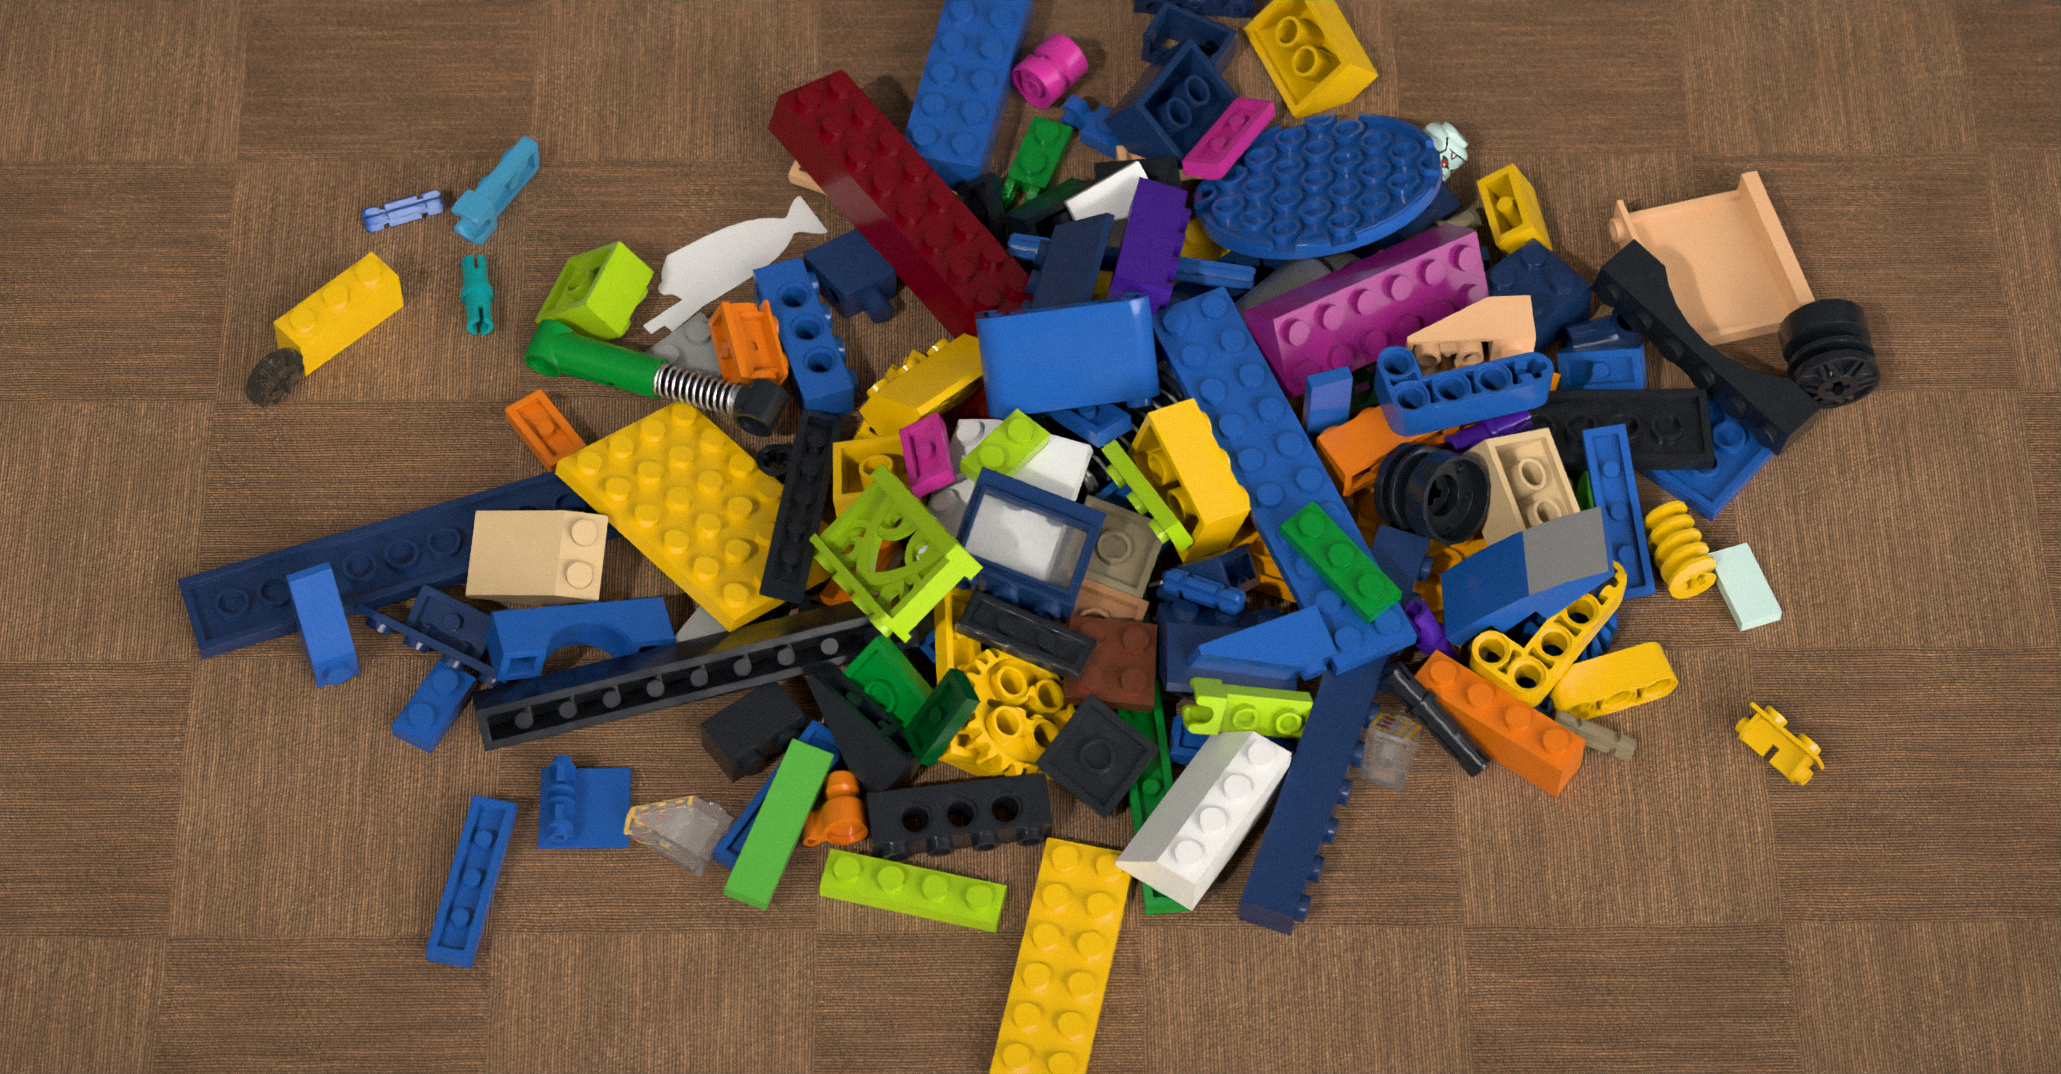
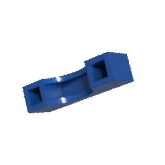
M636 597L620 601H592L586 604L549 605L529 609L509 608L491 613L485 638L497 681L541 676L542 668L547 658L555 651L567 646H592L616 658L674 644L676 639L663 597Z

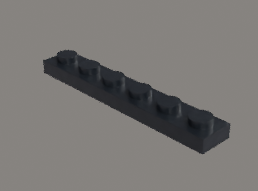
M806 408L801 410L759 595L802 605L815 546L809 539L815 533L818 535L833 468V443L839 441L843 423L842 417Z

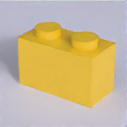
M1513 163L1476 181L1495 245L1506 257L1533 238L1549 251H1553L1534 187Z

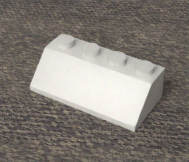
M1254 731L1219 732L1217 736L1210 735L1116 860L1115 866L1192 911L1282 789L1290 768L1292 753Z

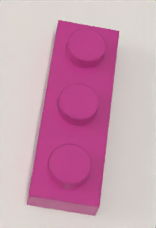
M1237 97L1182 160L1184 174L1187 176L1203 177L1206 180L1222 179L1276 115L1273 100Z

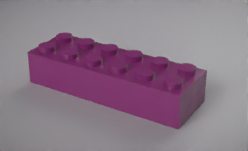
M1448 223L1442 224L1245 310L1244 316L1247 328L1285 397L1292 399L1305 393L1308 375L1343 366H1348L1350 372L1377 361L1379 353L1383 349L1390 346L1406 348L1407 336L1489 297L1477 231Z

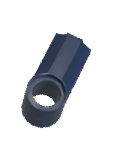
M1615 309L1611 315L1562 327L1561 331L1564 349L1644 344L1645 339L1643 335L1636 333L1630 327L1628 321Z

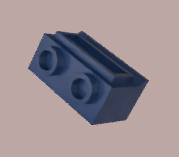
M1165 1L1143 33L1141 60L1152 63L1160 53L1168 50V48L1162 46L1167 38L1180 43L1191 37L1203 53L1212 56L1209 60L1222 75L1236 53L1238 32L1222 23H1216L1197 15L1187 8Z

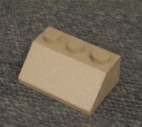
M1549 428L1485 439L1463 453L1480 461L1487 470L1491 483L1490 505L1485 520L1480 526L1487 547L1520 531L1558 517L1580 512Z

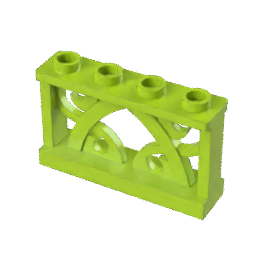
M881 463L870 474L874 481L820 536L815 533L809 540L819 550L814 558L833 575V580L851 596L850 599L867 616L874 612L869 618L870 622L887 638L894 632L906 643L912 637L909 632L964 576L971 580L983 567L915 494ZM903 518L900 525L897 528H895V523L897 522V520ZM863 531H866L864 537L859 536ZM915 532L906 547V566L885 572H875L878 552L883 539L897 541ZM850 544L855 545L849 554H843V551ZM928 545L923 553L918 554V551L923 546ZM856 566V573L850 567ZM913 584V589L909 592V585ZM873 592H880L878 598ZM900 595L899 599L901 601L891 609V601L894 597Z

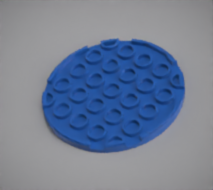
M1336 113L1304 117V124L1281 130V126L1278 124L1262 130L1222 179H1204L1200 185H1197L1194 192L1196 216L1201 229L1212 241L1242 255L1264 259L1289 260L1316 258L1349 251L1396 232L1418 217L1430 205L1442 183L1443 171L1440 153L1434 147L1432 138L1424 131L1393 117L1370 113H1360L1359 119H1338Z

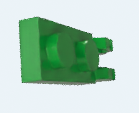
M1038 116L1033 117L1002 188L1004 209L1008 210L1018 190L1028 193L1023 203L1049 190L1072 139V126Z

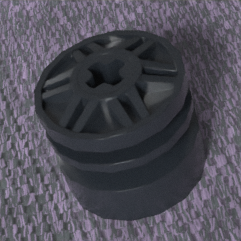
M1842 299L1819 300L1794 310L1780 323L1778 336L1783 356L1788 365V376L1822 406L1821 409L1838 408L1854 403L1869 395L1878 385L1881 373L1876 361L1875 351L1870 343L1871 334L1867 319L1861 306L1852 301Z
M1418 441L1401 443L1391 450L1379 466L1374 482V504L1378 516L1387 526L1447 545L1463 543L1477 532L1485 520L1491 500L1489 476L1487 470L1478 459Z

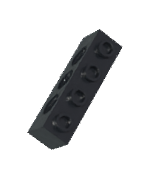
M1046 773L866 793V813L872 857L883 858V860L898 862L908 859L910 854L926 852L932 857H942L954 853L955 849L970 847L974 851L985 852L998 848L999 844L1017 842L1019 846L1024 847L1035 846L1044 842V839H1047V837L1051 838L1053 820ZM999 808H1007L1012 810L1016 817L1011 821L1003 822L997 820L992 813ZM955 813H963L971 819V822L964 827H957L952 825L948 818ZM918 818L927 826L922 831L911 832L903 826V823L908 819Z

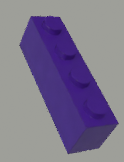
M1139 177L1129 208L1107 297L1113 296L1114 301H1118V297L1125 296V292L1147 290L1151 315L1156 316L1159 306L1167 308L1180 261L1179 256L1186 235L1185 231L1191 214V209L1184 208L1188 191Z

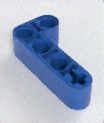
M1390 346L1379 353L1374 378V390L1390 429L1397 435L1413 437L1538 408L1548 400L1554 367L1551 360L1544 354L1527 352L1423 376L1417 360L1410 350L1401 346Z

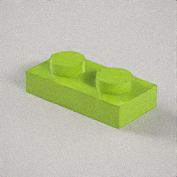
M1016 409L960 461L959 471L974 483L982 467L1013 477L1049 443L1050 433L1019 409Z

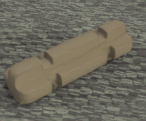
M1557 710L1552 720L1586 740L1585 745L1604 753L1610 751V755L1624 761H1629L1634 754L1637 741L1632 737L1621 733L1615 735V731L1583 718L1576 720V716L1562 710Z

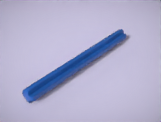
M1014 233L1008 242V253L1013 258L1033 261L1040 240L1049 241L1050 238ZM1106 246L1100 270L1114 271L1119 248ZM1179 256L1180 261L1174 281L1214 287L1225 286L1228 289L1250 291L1254 288L1256 281V269L1254 267Z

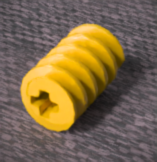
M1679 500L1668 502L1653 509L1643 517V525L1650 555L1654 556L1653 561L1657 568L1661 570L1660 575L1664 582L1668 584L1667 588L1670 594L1677 599H1686L1708 590L1715 584L1716 575L1710 572L1715 568L1716 562L1713 556L1707 555L1709 548L1706 543L1699 542L1702 535L1699 529L1692 528L1695 521L1691 515L1686 514L1688 508L1684 501Z

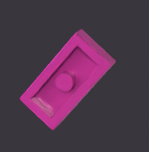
M938 412L899 429L909 485L917 498L957 481L946 425Z

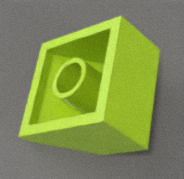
M621 241L570 257L538 313L535 322L539 324L542 319H551L565 324L579 335L601 341L618 339L629 329L631 325L630 317L636 306L646 297L648 293L646 287L654 272Z

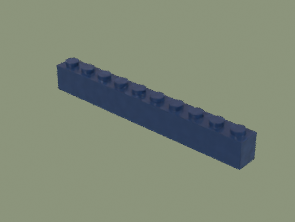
M1380 524L1370 551L1381 571L1402 591L1401 600L1398 601L1402 609L1413 600L1416 601L1419 607L1418 600L1421 599V594L1416 593L1420 581L1428 582L1435 560L1434 557L1428 556L1430 539ZM1403 649L1337 676L1328 663V670L1323 676L1240 900V920L1290 936L1296 921L1304 923L1312 900L1311 896L1306 895L1310 882L1319 883L1325 866L1326 858L1320 856L1324 843L1333 844L1339 827L1340 819L1334 817L1338 805L1346 806L1352 792L1354 781L1348 779L1352 766L1361 767L1368 743L1362 741L1365 730L1375 729L1370 724L1381 710V705L1376 704L1377 697L1380 691L1387 693L1389 690L1380 680L1391 668L1389 664L1393 654L1401 656Z

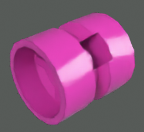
M1055 33L1051 34L1034 50V56L1029 54L1012 70L1011 78L1018 93L1028 103L1039 109H1047L1065 93V89L1071 88L1087 73L1088 64L1081 49L1072 40L1062 34Z

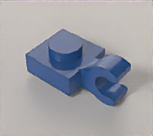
M1070 95L1062 106V109L1066 110V112L1062 116L1061 122L1081 131L1079 142L1115 159L1116 146L1122 144L1103 122L1112 109L1101 104L1093 112L1083 99Z

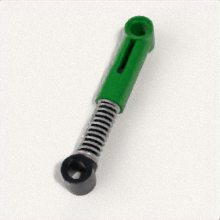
M542 319L539 322L522 356L524 363L530 369L546 377L556 378L561 374H565L653 400L667 397L682 403L687 402L689 405L701 406L702 409L708 408L709 411L714 410L716 413L728 414L730 417H733L735 424L742 430L759 437H769L772 435L789 399V395L781 386L767 379L752 378L748 384L738 385L737 383L732 385L730 381L725 384L723 379L718 381L716 377L711 379L710 375L704 377L703 373L698 375L696 372L691 373L689 370L684 372L683 368L677 370L676 366L670 367L669 361L665 358L576 334L570 327L551 319Z

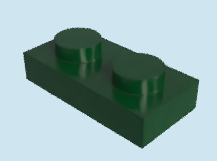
M950 668L902 732L920 764L929 766L935 764L981 702L965 672L962 670Z

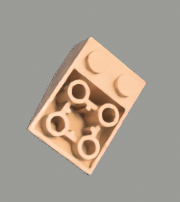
M1531 296L1486 297L1407 336L1406 348L1415 356L1423 376L1440 371H1448L1459 365L1466 367L1527 352H1534L1536 331Z

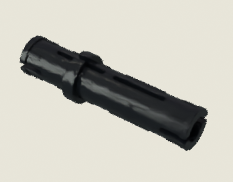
M1401 661L1384 674L1385 676L1380 680L1381 683L1406 707L1405 713L1411 719L1416 718L1441 746L1454 757L1470 777L1476 776L1488 765L1492 757L1436 700L1437 694L1431 688L1426 689Z

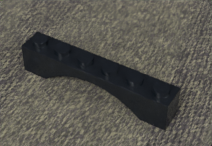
M1633 239L1600 268L1592 286V290L1597 293L1599 299L1625 318L1636 333L1643 335L1656 346L1667 361L1674 363L1687 374L1698 389H1706V393L1721 405L1723 411L1732 419L1738 420L1749 430L1761 446L1769 448L1778 457L1811 428L1822 406L1790 378L1772 376L1746 368L1725 357L1705 342L1690 326L1677 306L1669 287L1666 267L1639 242Z

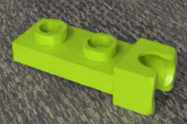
M1194 677L1190 679L1189 684L1194 690V697L1198 705H1185L1182 707L1181 713L1186 729L1193 734L1217 736L1219 731H1254L1263 736L1300 739L1309 717L1313 700L1309 692L1223 685L1221 679Z

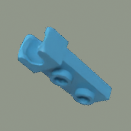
M523 136L514 147H509L504 152L500 163L491 174L481 178L475 192L467 189L454 204L451 212L457 216H462L454 227V231L459 236L474 244L483 245L497 229L496 218L540 169L538 143Z

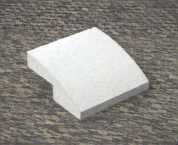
M1134 161L1065 200L1064 203L1074 221L1103 213L1115 215L1106 246L1119 248L1139 177L1148 178L1140 162Z

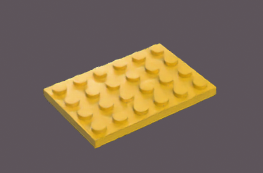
M675 401L557 462L555 474L600 515H607L608 522L730 633L787 602L759 595L784 485L775 477L764 474L758 468L755 459L697 408H694L687 402ZM822 519L819 527L818 536H820L829 527V525ZM850 544L843 551V554H849L854 547ZM816 547L806 590L833 576L814 558L819 552Z

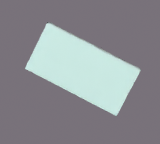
M1747 542L1707 554L1708 556H1713L1716 562V566L1711 573L1716 575L1717 579L1715 582L1740 632L1780 620L1782 610Z

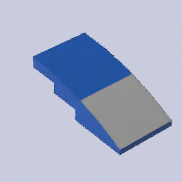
M1599 506L1558 517L1520 531L1472 554L1441 573L1446 639L1459 647L1490 625L1504 633L1534 612H1538L1546 619H1549L1613 577L1615 574L1607 510Z

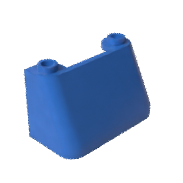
M1147 290L1125 292V296L1118 297V301H1114L1113 296L1104 297L1102 300L1018 310V308L1010 309V315H1006L1005 312H997L996 309L975 312L989 417L1004 421L1016 409H1019L1024 414L1124 401L1127 403V408H1137L1152 405V397L1160 395L1151 307Z

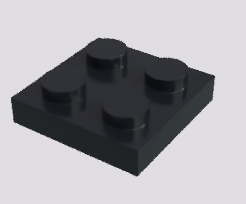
M1089 693L1034 765L1105 820L1161 748Z

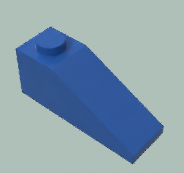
M329 561L287 575L286 579L301 648L317 688L329 684H340L347 681L350 677L360 674L355 648Z
M1313 605L1198 645L1186 660L1190 668L1288 680L1301 675L1303 680H1309L1328 670L1326 665L1338 652L1317 605Z

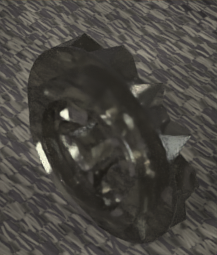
M292 347L281 348L266 355L257 363L249 376L245 389L246 397L254 405L258 404L262 408L268 406L271 402L274 404L278 403L284 394H290V389L293 385L299 383L298 376L305 368L302 363L303 356Z

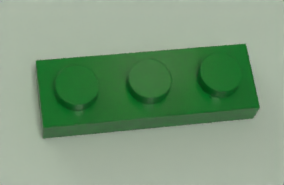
M1314 501L1280 525L1279 534L1367 625L1401 600L1402 591Z

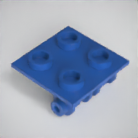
M557 755L554 757L553 762L549 764V768H541L538 849L629 848L628 824L630 818L631 768H576L575 764L571 762V757L567 755Z

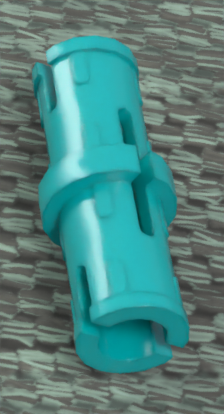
M470 254L465 256L460 262L464 283L460 292L461 302L466 306L467 331L477 335L476 322H480L481 335H486L494 328L491 313L494 292L493 287L488 283L487 259L477 254L478 267L475 268L474 256Z

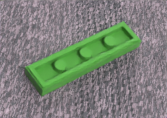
M792 738L725 885V896L761 910H767L832 765L834 754Z

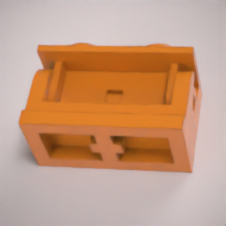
M768 299L764 300L759 308L757 304L750 302H721L709 319L708 326L721 376L725 384L730 381L732 385L735 383L744 385L748 384L752 378H763L780 386L788 376L789 361L787 355L782 353L778 338V320L776 316L772 315Z

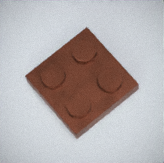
M1070 615L1067 628L1097 640V647L1079 683L1064 678L1063 704L1080 706L1089 693H1091L1110 709L1151 713L1154 707L1158 624Z

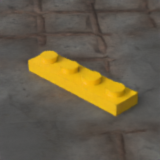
M954 586L934 607L937 685L950 668L965 672L963 667L975 660L974 657L981 653L980 642L956 632V624L974 591H966ZM957 733L940 758L976 765L980 752L977 748L966 751L965 746L971 738L969 734Z

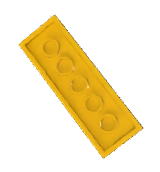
M1047 837L989 1074H1086L1132 880V875L1115 866L1116 860L1122 852Z

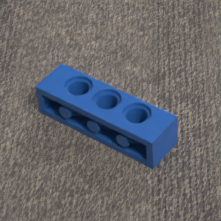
M801 257L754 269V295L759 306L764 300L768 299L772 315L776 316L778 320V338L782 353L787 355L789 361L787 378L800 411L802 408L834 416L854 412V394L860 392L855 371L853 369L847 370L843 362L846 360V352L841 337H833L830 330L833 327L832 316L827 303L820 304L817 296L820 295V289L814 271L807 272Z

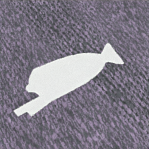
M798 196L793 201L788 215L783 219L760 218L744 221L704 236L669 254L661 270L662 282L658 285V290L663 295L673 294L682 300L644 324L643 327L651 334L663 326H666L672 332L675 331L703 306L752 278L754 269L771 264L787 248L794 233L824 234L828 230L801 196Z

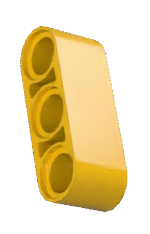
M1648 642L1572 664L1548 693V697L1553 701L1556 712L1557 710H1562L1576 716V720L1579 718L1589 720L1662 698L1677 687L1678 680L1661 645L1657 642Z

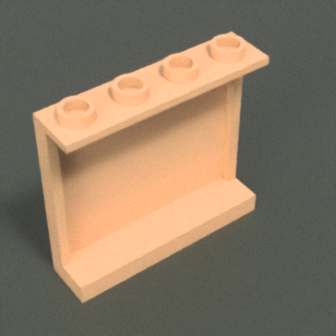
M1757 171L1741 174L1737 190L1628 213L1623 200L1616 201L1614 216L1609 220V232L1613 242L1619 243L1621 249H1623L1635 239L1666 267L1669 287L1677 306L1690 326L1709 345L1715 346L1778 332L1780 323L1789 313L1803 305L1815 302Z

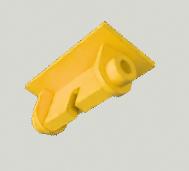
M1752 701L1750 706L1755 714L1754 717L1750 720L1745 716L1735 726V730L1739 733L1738 739L1746 743L1762 758L1765 757L1773 746L1779 749L1769 763L1792 784L1798 782L1802 786L1805 785L1813 776L1814 772L1809 769L1813 764L1821 770L1825 768L1818 756L1822 751L1820 747L1803 733L1797 738L1784 728L1788 721L1769 705L1762 710Z

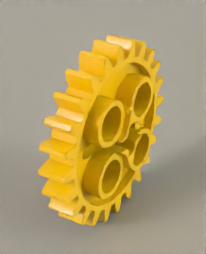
M995 648L987 649L975 656V660L963 667L981 702L967 719L965 725L958 731V734H969L971 740L965 746L966 751L977 748L980 753L976 763L980 765L988 760L991 763L990 775L992 777L1004 771V777L1044 773L1034 765L1076 711L1073 705L1063 704L1064 681H1061L1057 674ZM1046 775L1047 780H1052L1049 776Z

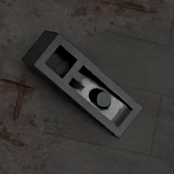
M831 664L810 674L806 681L849 771L861 781L863 787L870 793L905 789L921 765L918 763L902 733L905 727L836 665Z

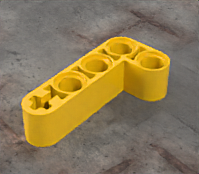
M1613 560L1615 575L1599 585L1600 587L1605 586V588L1599 594L1598 600L1595 598L1596 587L1547 619L1524 648L1498 631L1482 632L1475 638L1472 644L1470 670L1532 708L1536 707L1620 606L1627 583L1625 569ZM1582 613L1589 618V621L1583 624L1576 623L1569 618V615ZM1547 645H1555L1563 653L1558 656H1550L1542 648ZM1484 652H1494L1499 655L1501 660L1495 663H1488L1480 655ZM1528 677L1533 679L1537 686L1530 689L1522 688L1516 683V680Z

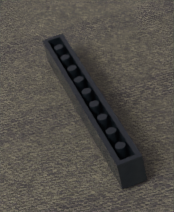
M897 595L891 601V609L901 601L899 599L900 595ZM848 601L740 627L731 633L729 631L719 632L472 692V697L486 752L815 672L831 664L839 666L852 663L882 633L869 620L874 612L867 616L853 601ZM916 626L909 632L912 637L906 643L894 632L889 636L900 651L920 646Z

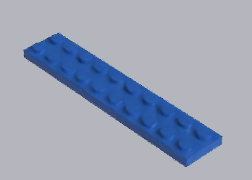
M1225 286L1157 311L1156 316L1151 315L1154 340L1185 398L1187 400L1194 398L1200 411H1204L1208 415L1212 426V434L1218 446L1227 452L1231 463V471L1235 479L1248 493L1251 508L1248 514L1299 609L1302 610L1317 605L1338 652L1329 661L1335 675H1340L1416 644L1417 634L1399 602L1367 625L1279 534L1281 524L1314 501L1380 569Z

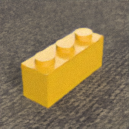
M370 252L273 322L279 352L301 373L308 376L404 306L399 276L373 252Z

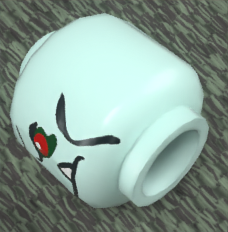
M1445 121L1442 125L1438 122H1431L1422 131L1432 138L1434 147L1440 153L1443 171L1442 180L1446 181L1466 162L1468 154L1465 147L1469 144L1449 122Z

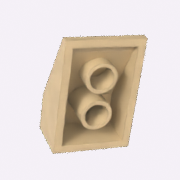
M566 510L476 511L465 597L545 607L549 605L563 606L599 601L608 516Z

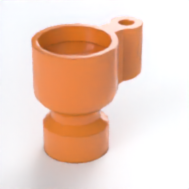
M850 771L832 772L826 776L823 783L824 796L828 801L824 803L822 808L810 812L802 829L803 844L807 847H814L826 841L835 845H852L862 841L868 834L865 804L858 798L860 794L859 779Z

